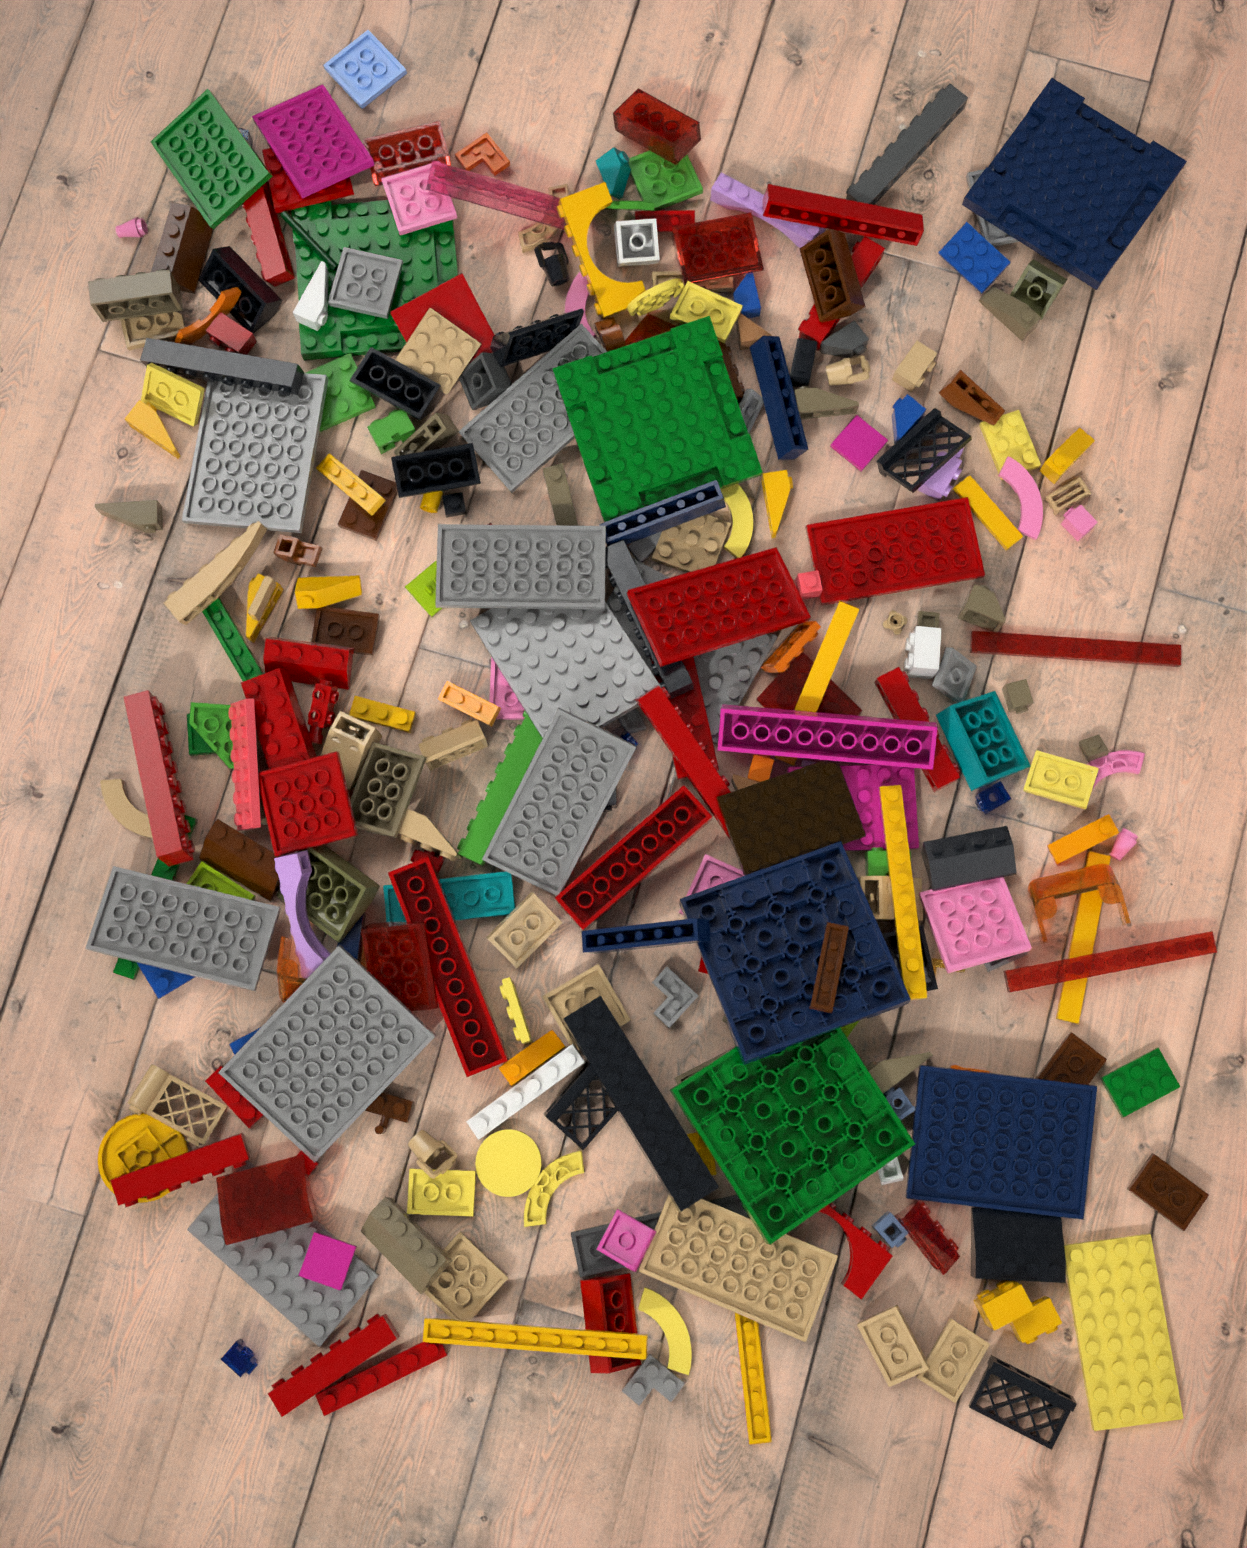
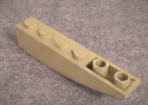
M260 521L249 525L244 534L234 538L230 546L225 550L219 551L215 555V559L209 564L203 565L194 577L188 578L178 591L169 594L164 604L180 623L187 625L213 603L244 569L267 531V528Z

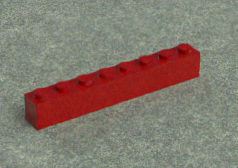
M768 184L762 200L763 216L795 223L834 229L914 246L918 245L924 232L923 214Z
M656 685L635 701L730 839L716 800L717 797L731 792L728 788L730 783L724 775L720 776L716 771L718 765L712 757L708 759L704 753L706 751L704 744L700 740L696 741L692 735L695 732L688 722H683L680 717L683 714L676 704L673 706L669 701L671 696L666 688H660L659 685Z

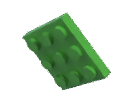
M680 139L629 158L630 175L642 201L655 203L654 211L703 193L702 185Z
M351 353L306 372V374L327 375L329 378L320 432L376 408L370 393L350 382L352 375L357 369Z

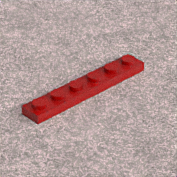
M422 1341L315 1395L323 1415L326 1416L447 1356L448 1353L442 1343Z

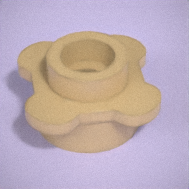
M893 610L889 612L888 619L883 622V627L892 630L895 635H899L902 632L903 625H906L908 620L905 616Z

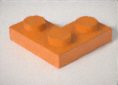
M487 132L455 154V158L466 172L484 162L492 174L496 176L511 165L510 160Z

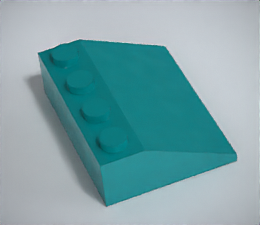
M995 691L950 705L936 714L971 791L1031 767Z

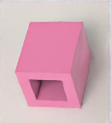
M1080 504L1076 509L1071 507L1063 515L1065 519L1061 525L1078 542L1098 522Z

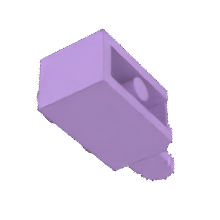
M964 448L919 487L918 491L939 502L942 496L947 497L953 487L949 485L951 480H957L962 471L959 468L962 460L959 458ZM939 452L937 456H944L947 452Z

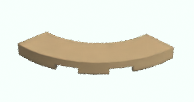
M568 184L549 187V202L542 219L533 226L518 232L522 253L534 250L536 246L549 241L558 232L564 222V217L560 218L557 206H559L558 202L561 198L569 196Z
M122 779L100 780L105 804L114 818L130 831L152 838L148 815L140 812L131 804L125 792L124 781Z

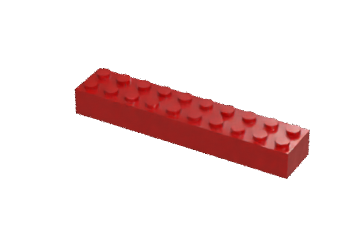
M425 857L388 872L466 1077L508 1061L507 1052L431 857Z

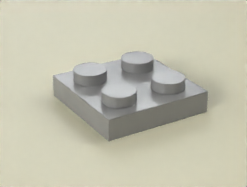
M946 647L932 686L955 703L965 700L977 666L954 648Z

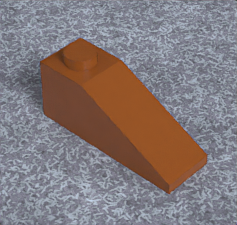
M962 370L953 375L939 391V394L953 407L993 426L1005 412L997 402Z

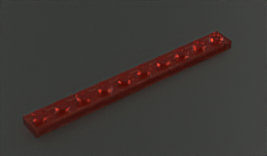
M986 631L971 632L970 653L1170 667L1181 666V645Z
M1213 931L1005 970L1003 973L1007 992H1015L1217 953Z

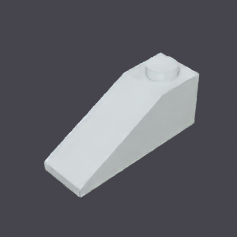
M321 261L293 311L297 322L316 331L320 329L321 325L323 326L328 318L329 272L323 261Z

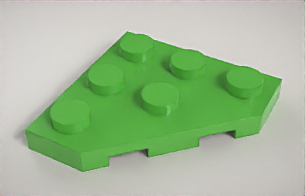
M191 702L190 725L228 768L234 769V762L231 760L233 742L230 739L232 724L228 714L231 705Z

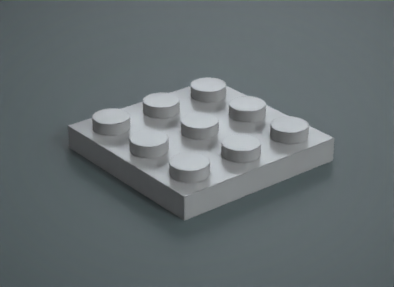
M344 247L328 299L329 306L388 319L402 271L403 260Z

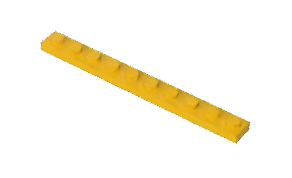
M901 785L879 787L901 977L911 1000L927 999Z
M426 1317L424 1319L423 1342L646 1360L648 1334Z

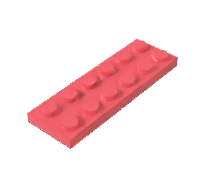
M243 699L230 704L231 707L228 712L232 724L230 739L233 742L231 760L234 762L232 781L235 783L233 802L236 805L234 823L237 826V831L261 828L254 699Z

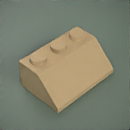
M472 719L464 721L456 729L451 727L443 730L439 736H428L422 740V743L418 744L422 756L427 757L425 763L430 771L488 747L478 720L473 721Z

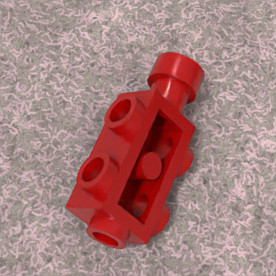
M320 679L319 683L315 684V689L312 692L313 699L308 713L307 724L310 725L309 736L312 743L322 744L323 728H329L335 719V712L333 711L335 704L339 700V692H337L338 686L332 685L330 680Z

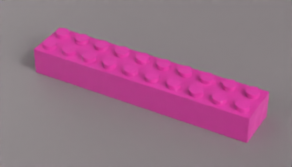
M722 704L718 751L933 770L937 724L935 722Z

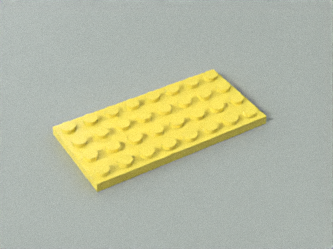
M1151 1234L1064 1245L1066 1277L1092 1430L1099 1431L1184 1419Z

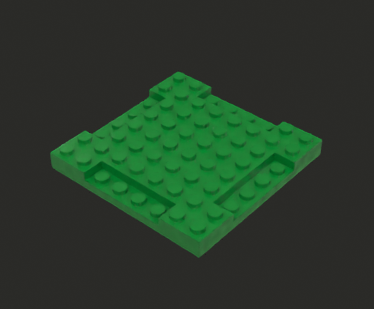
M388 200L332 205L331 201H326L291 210L292 217L338 265L344 247L403 260V267L390 312L458 275L453 220L399 235ZM293 230L298 299L300 300L323 260ZM326 264L327 269H328V272H329V278H328V299H329V296H330V293H331V289H332L333 282H334L335 275H336V272H337V271L334 272V271ZM328 304L327 321L323 326L321 325L318 331L299 323L301 355L304 361L338 358L349 353L352 356L366 355L370 347L381 353L400 352L406 344L391 313H389V317L386 319L332 307Z
M710 316L671 328L668 332L594 357L591 355L552 368L603 522L717 480L720 489L762 475L763 472L750 433L748 434Z
M841 1028L786 1047L783 1051L743 1065L737 1047H734L670 1089V1092L692 1127L696 1129L741 1200L742 1206L762 1238L769 1245L915 1145L913 1139Z

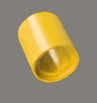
M443 492L423 494L420 509L429 513H437Z

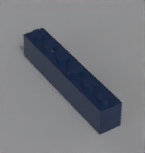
M762 336L750 346V351L778 460H795L809 449L779 336Z
M715 480L599 525L606 526L607 546L620 540H624L627 545L725 508L726 505L719 484Z
M701 918L582 931L583 953L594 954L711 942L709 919Z

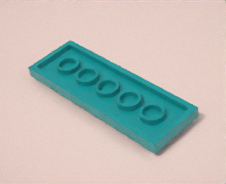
M506 871L439 879L455 921L509 915L515 909L512 874ZM383 885L387 928L408 927L393 885Z

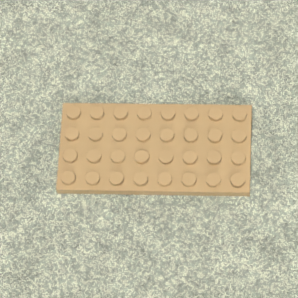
M668 1195L654 1229L657 1232L643 1257L638 1272L806 1342L838 1255L788 1234L783 1235L770 1245L766 1244L750 1218L704 1199H700L679 1213Z

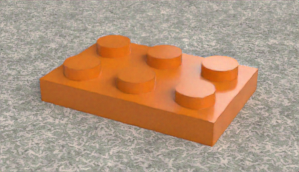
M807 621L799 624L760 668L765 673L784 672L790 666L789 662L792 658L799 656L804 651L803 646L808 641L811 642L817 637V631L821 626L816 621Z

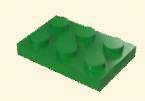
M1155 1048L1100 1077L1121 1117H1126L1180 1088L1177 1079L1159 1048Z

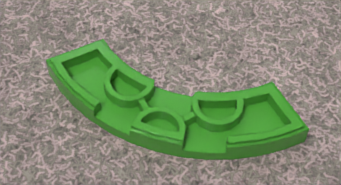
M613 201L610 206L604 209L654 211L655 203L647 201Z

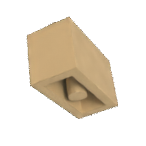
M917 340L895 370L892 380L912 393L916 387L920 388L926 379L924 377L926 372L931 373L936 366L935 358L937 353Z

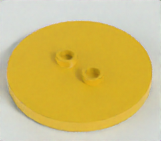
M145 1113L127 1116L116 1122L101 1141L98 1151L100 1176L109 1190L114 1193L111 1179L189 1152L188 1144L182 1133ZM167 1188L162 1191H159L160 1196H157L149 1200H147V1197L145 1196L139 1198L138 1202L144 1203L155 1201L157 1199L164 1197L170 1192Z

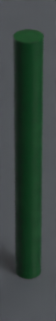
M283 211L280 216L334 272L337 271L338 264L287 211Z

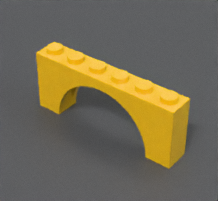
M606 182L561 198L558 202L559 206H557L560 218L564 217L566 223L564 226L568 238H572L574 245L571 247L574 256L579 257L581 265H579L580 272L583 277L586 276L587 291L590 296L594 297L596 302L593 304L597 316L601 315L602 319L626 311L628 304L646 291L642 280L625 283L605 276L594 265L587 247L589 225L601 210L610 206L613 202Z

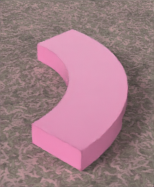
M579 272L568 290L565 313L583 309L584 314L580 324L596 338V334L589 326L585 314V306L589 297L586 287L588 281L586 276L583 277L581 272Z
M1008 456L998 476L1005 480L1019 497L1021 516L1017 530L1036 540L1040 533L1043 519L1041 495L1037 484L1029 472L1020 463Z
M1120 750L1088 762L1086 765L1099 768L1094 786L1101 779L1115 773L1139 774L1145 753Z

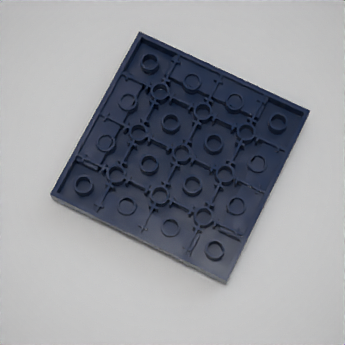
M1051 78L996 157L968 191L962 205L1097 290L1182 171L1187 161L1154 140L1151 144L1083 103L1085 100L1083 96Z
M841 841L681 898L679 901L685 919H709L711 942L696 944L727 1019V1025L743 1065L864 1018L869 1019L907 1005L911 1000ZM827 922L849 927L832 1013L810 1009Z

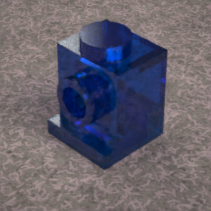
M1001 781L975 796L977 808L981 812L984 811L985 815L1011 800ZM990 794L994 796L995 801L989 799Z
M242 1339L237 1340L221 1358L240 1378L246 1373L250 1375L258 1366L256 1363L257 1359L254 1357L255 1353L249 1347L241 1345L244 1342Z

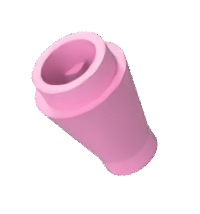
M136 217L116 226V233L119 238H143L144 235L148 234V228L143 218L139 219Z
M1123 828L1117 834L1109 855L1121 861L1135 846L1138 836Z

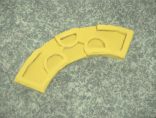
M735 484L721 489L733 522L732 532L724 549L735 558H740L745 555L751 541L753 513L745 492L739 484Z
M582 1150L558 1158L540 1173L526 1199L524 1227L547 1224V1207L554 1191L568 1178L585 1173Z
M644 1287L638 1310L651 1316L664 1331L669 1346L667 1368L689 1375L692 1350L684 1320L666 1298Z

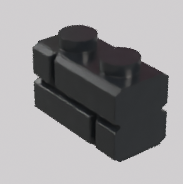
M802 338L797 339L790 373L792 386H809L818 342Z

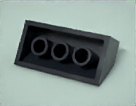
M230 246L212 250L198 281L216 299L220 296L221 291L238 287L241 295L229 313L244 328L254 334L275 316L282 299Z
M370 347L350 379L351 383L419 420L433 412L443 396L440 384Z
M473 443L391 457L399 498L481 484Z
M1007 826L923 842L921 854L932 891L1016 875L1017 873L1014 846Z

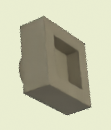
M918 611L917 626L939 628L940 613Z
M1099 734L1079 741V747L1088 762L1108 755L1109 750Z

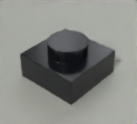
M463 492L442 496L446 518L466 514Z

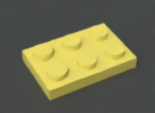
M687 281L670 314V319L680 324H686L710 316L718 341L726 343L742 311L743 305Z
M150 363L146 368L141 401L144 403L149 402L158 410L194 427L198 424L205 388Z
M1019 410L1002 415L994 426L984 421L980 423L979 426L998 474L1008 456L1020 463L1027 471L1041 466Z
M1036 750L1023 791L1086 810L1099 768Z
M510 977L502 979L503 985L499 987L503 999H508L510 1005L506 1007L509 1018L515 1020L516 1027L513 1028L516 1040L521 1041L522 1044L533 1042L514 982Z
M410 1168L407 1214L474 1216L476 1171L447 1170L444 1174H440L433 1179L422 1169Z

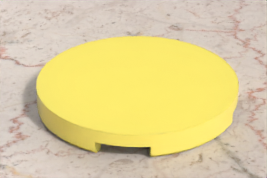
M679 278L660 283L632 300L628 304L627 310L631 316H634V313H637L638 316L648 314L663 307L664 303L668 302L672 296L674 298L678 297L685 286Z
M506 1129L491 1134L483 1141L476 1155L475 1166L478 1178L486 1189L499 1196L513 1197L526 1192L534 1185L540 1175L542 1159L540 1151L531 1137L518 1130Z

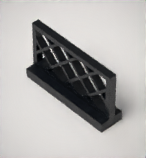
M934 408L876 461L879 473L884 477L888 475L914 493L972 440V437L942 417L941 411ZM942 425L948 428V432L936 433ZM960 436L963 438L960 442L951 443V437ZM948 438V443L936 445V439ZM933 439V445L922 446L926 440ZM948 449V453L944 456H936V450ZM933 451V457L922 458V452ZM919 452L918 459L907 460L910 454ZM933 463L930 469L922 470V464ZM919 464V470L907 471V465ZM897 466H904V472L895 473L893 470ZM918 476V480L913 485L907 482V477Z
M589 1064L581 1070L544 1112V1116L582 1150L588 1146L617 1112L615 1107L605 1108V1095L607 1093L602 1085V1092L589 1093V1084L592 1080H598ZM602 1095V1108L590 1109L589 1096ZM587 1096V1109L575 1110L574 1101L577 1097ZM572 1104V1110H567ZM603 1111L601 1123L591 1124L590 1112ZM587 1112L588 1125H575V1113ZM572 1113L573 1126H563L557 1120L563 1114ZM596 1127L594 1131L591 1133V1128ZM577 1128H588L589 1136L583 1143L576 1138ZM567 1129H573V1134H571Z
M991 1355L987 1362L988 1367L969 1403V1408L1052 1450L1070 1412H1073L1077 1405L1074 1397ZM991 1374L1000 1378L1001 1386L989 1389L987 1381ZM1017 1386L1021 1389L1023 1396L1010 1399L1007 1388ZM1004 1390L1007 1401L994 1404L991 1393ZM989 1394L991 1406L982 1408L976 1405L979 1397ZM1037 1396L1042 1400L1043 1406L1031 1410L1027 1399ZM1025 1400L1028 1411L1015 1415L1012 1404ZM1009 1405L1013 1416L1007 1418L1000 1417L997 1409ZM1058 1407L1064 1410L1060 1418L1051 1420L1048 1409ZM1045 1411L1049 1421L1036 1425L1033 1414ZM1030 1415L1033 1426L1023 1429L1019 1426L1017 1419ZM1051 1426L1053 1433L1050 1440L1047 1441L1041 1438L1038 1430Z

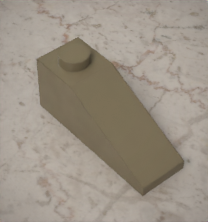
M994 286L979 299V302L1021 341L1036 329L1041 319L1026 303Z
M802 386L794 391L801 420L856 414L859 407L857 401L816 387Z
M435 413L402 443L394 453L396 456L438 449L459 431L448 415Z
M563 463L543 468V475L556 525L578 526Z
M157 500L95 504V508L101 515L145 533H155L156 530H163L162 506Z
M931 1052L879 1062L873 1060L865 1067L884 1094L933 1055Z

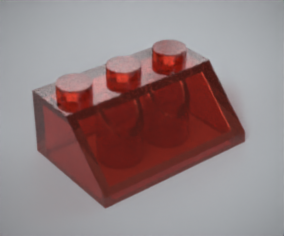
M914 1200L894 1217L907 1230L909 1237L935 1271L944 1275L959 1259L960 1255L957 1253L959 1247L951 1238L948 1240L944 1236L943 1232L945 1229L939 1221L931 1219L929 1216L931 1211L924 1202L919 1203Z

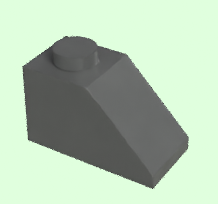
M854 320L822 341L820 352L851 358L854 355L859 356L867 349L869 338Z

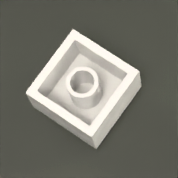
M656 219L616 221L614 234L617 267L657 264L660 258Z
M916 626L913 632L909 633V638H906L905 650L909 651L908 658H905L904 671H907L908 677L933 679L939 670L941 628Z

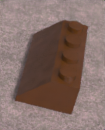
M171 203L151 272H156L159 269L170 270L180 287V291L195 294L198 286V280L214 230L208 225L197 209L184 204Z
M828 229L799 248L820 322L848 317L866 307L845 233Z
M217 819L205 837L199 858L271 902L280 888V880L275 870L274 860L277 857H275L272 851Z

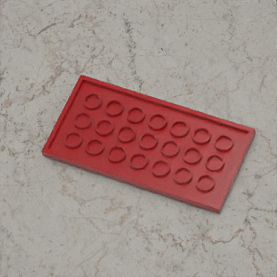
M968 497L808 524L805 527L814 571H819L822 592L819 596L821 606L839 603V601L845 602L979 579L985 576Z
M777 547L629 589L627 592V596L660 667L807 622L811 618Z

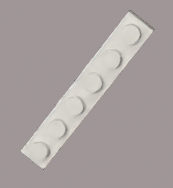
M574 1044L570 1045L466 1121L478 1140L586 1061Z

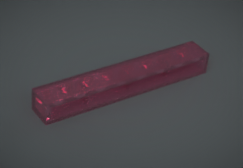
M432 161L426 190L565 230L564 226L566 223L564 217L560 218L557 211L558 202L561 198Z

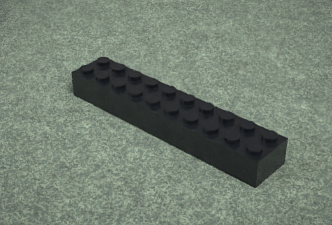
M599 996L563 1018L564 1025L679 1213L719 1188L603 998Z

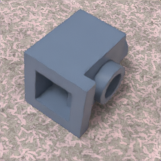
M891 1087L883 1094L900 1120L916 1110L900 1087L896 1089ZM897 1098L901 1100L899 1107L894 1105V1100Z
M889 1211L871 1225L891 1248L894 1246L898 1248L907 1240L905 1237L908 1234L907 1230ZM890 1226L894 1228L892 1235L887 1234V1228Z

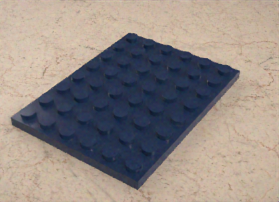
M919 1065L915 1102L916 1110L914 1111L912 1139L915 1145L910 1148L905 1197L908 1199L1084 1220L1097 1086Z

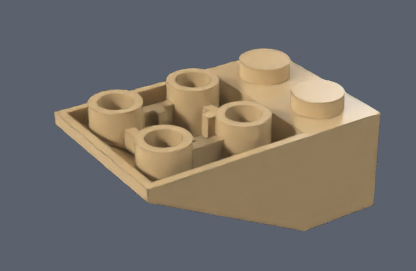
M340 711L329 729L321 755L335 751L339 752L347 788L352 790L360 776L372 742L379 743L382 735L375 727Z
M407 809L398 832L401 835V840L414 846L416 842L420 843L421 848L430 852L437 850L441 856L454 862L455 858L461 860L462 857L428 817Z
M860 876L858 881L876 922L895 921L889 876ZM913 878L918 921H923V907L919 892H922V878Z

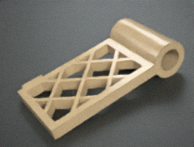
M151 1064L127 1102L130 1105L129 1110L137 1115L145 1113L187 1136L186 1141L196 1147L200 1144L203 1146L206 1144L227 1109L226 1105ZM171 1082L180 1086L182 1094L168 1097L167 1088ZM183 1088L190 1092L184 1093ZM164 1093H165L166 1098H165V1099H161L162 1096H163ZM192 1094L199 1096L201 1105L188 1108L185 1096ZM183 1097L185 1109L172 1112L170 1101ZM202 1099L208 1101V1103L203 1104ZM168 1103L169 1114L160 1116L153 1112L158 1104ZM215 1105L220 1108L217 1116L207 1119L204 1107ZM202 1108L204 1120L191 1123L189 1111ZM186 1112L189 1124L183 1126L176 1125L173 1116ZM171 1117L172 1122L165 1118ZM213 1121L211 1126L209 1127L208 1122ZM206 1123L207 1132L203 1139L194 1135L192 1126ZM190 1127L191 1132L185 1130V1128Z

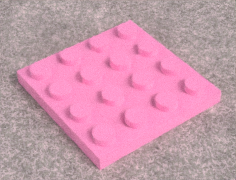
M1004 877L935 891L930 889L919 892L922 907L947 974L1031 950L1032 947Z

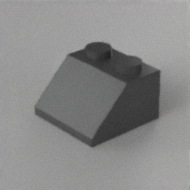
M493 353L479 354L466 366L459 377L472 410L489 405L512 385L505 367L499 366Z

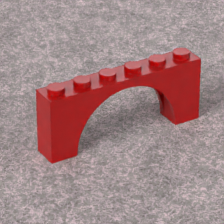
M831 1202L818 1212L833 1218L844 1231L849 1244L850 1261L847 1273L841 1284L862 1300L893 1257L888 1252L891 1248L881 1240L878 1243L870 1238L873 1235L863 1226L860 1229L854 1226L853 1222L855 1220L845 1212L840 1215L835 1211L837 1206Z

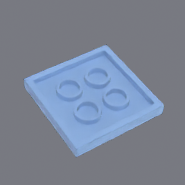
M369 30L323 65L327 73L361 109L365 108L407 74L403 65Z

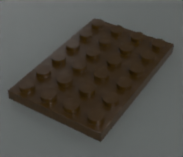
M823 760L716 798L744 876L840 841L842 844H846L866 837L838 761Z

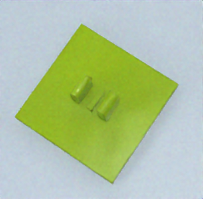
M437 561L432 563L405 586L408 592L431 617L442 609L435 606Z

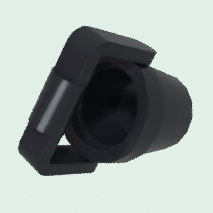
M543 242L534 248L539 266L544 270L552 287L563 285L570 280L567 269L569 261L562 243ZM542 250H558L559 254L544 259Z

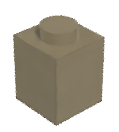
M1027 679L1008 683L1002 688L1009 712L1016 711V714L1026 712L1034 703Z

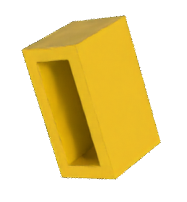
M1047 1296L1031 1302L1035 1310L1009 1323L1017 1340L1021 1343H1033L1038 1340V1335L1044 1332L1046 1334L1055 1332L1058 1329L1057 1326L1062 1324L1051 1299Z

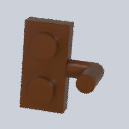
M382 1092L365 1110L382 1116L379 1125L375 1127V1133L384 1134L390 1118L408 1123L414 1101Z

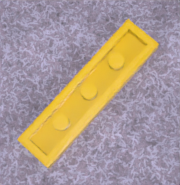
M330 453L316 467L321 474L370 515H373L386 501Z
M970 475L953 488L960 498L968 497L971 511L1006 551L1023 538V535Z

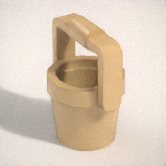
M863 355L844 358L841 361L825 366L829 386L849 385L854 382L867 380L870 377V365ZM861 363L863 372L853 375L851 366Z
M424 1130L419 1131L408 1143V1147L418 1158L416 1161L417 1165L430 1178L434 1179L440 1174H444L456 1161L457 1153L445 1141H437ZM444 1150L451 1158L444 1161L437 1167V1170L433 1171L428 1165Z

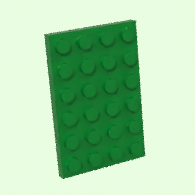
M209 89L205 90L150 141L212 229L221 224L272 177V174Z

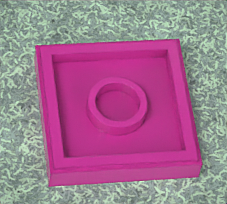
M856 415L831 443L830 447L862 472L887 444L888 439Z
M617 1209L596 1250L636 1272L657 1231Z
M314 1232L298 1276L341 1291L357 1246Z

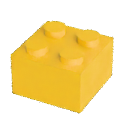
M1002 1280L996 1284L997 1288L991 1291L989 1289L983 1290L977 1294L978 1298L973 1300L985 1325L994 1331L1035 1310L1022 1284L1014 1280Z

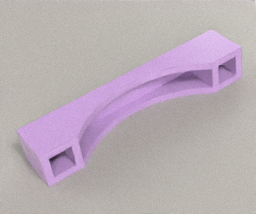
M722 172L711 188V201L726 209L742 211L768 222L784 233L799 248L826 231V228L763 216L762 200L764 195Z
M307 850L274 858L275 870L280 880V891L284 896L285 911L289 917L290 932L294 937L295 952L299 958L300 972L304 982L331 954L317 939L307 916L306 889L312 873Z

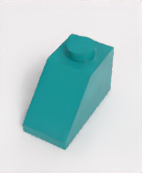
M613 147L595 161L603 181L606 182L610 196L620 200L623 198L631 168L628 163V155L624 151Z

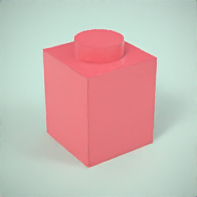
M818 570L797 575L795 585L802 600L820 596L822 585Z

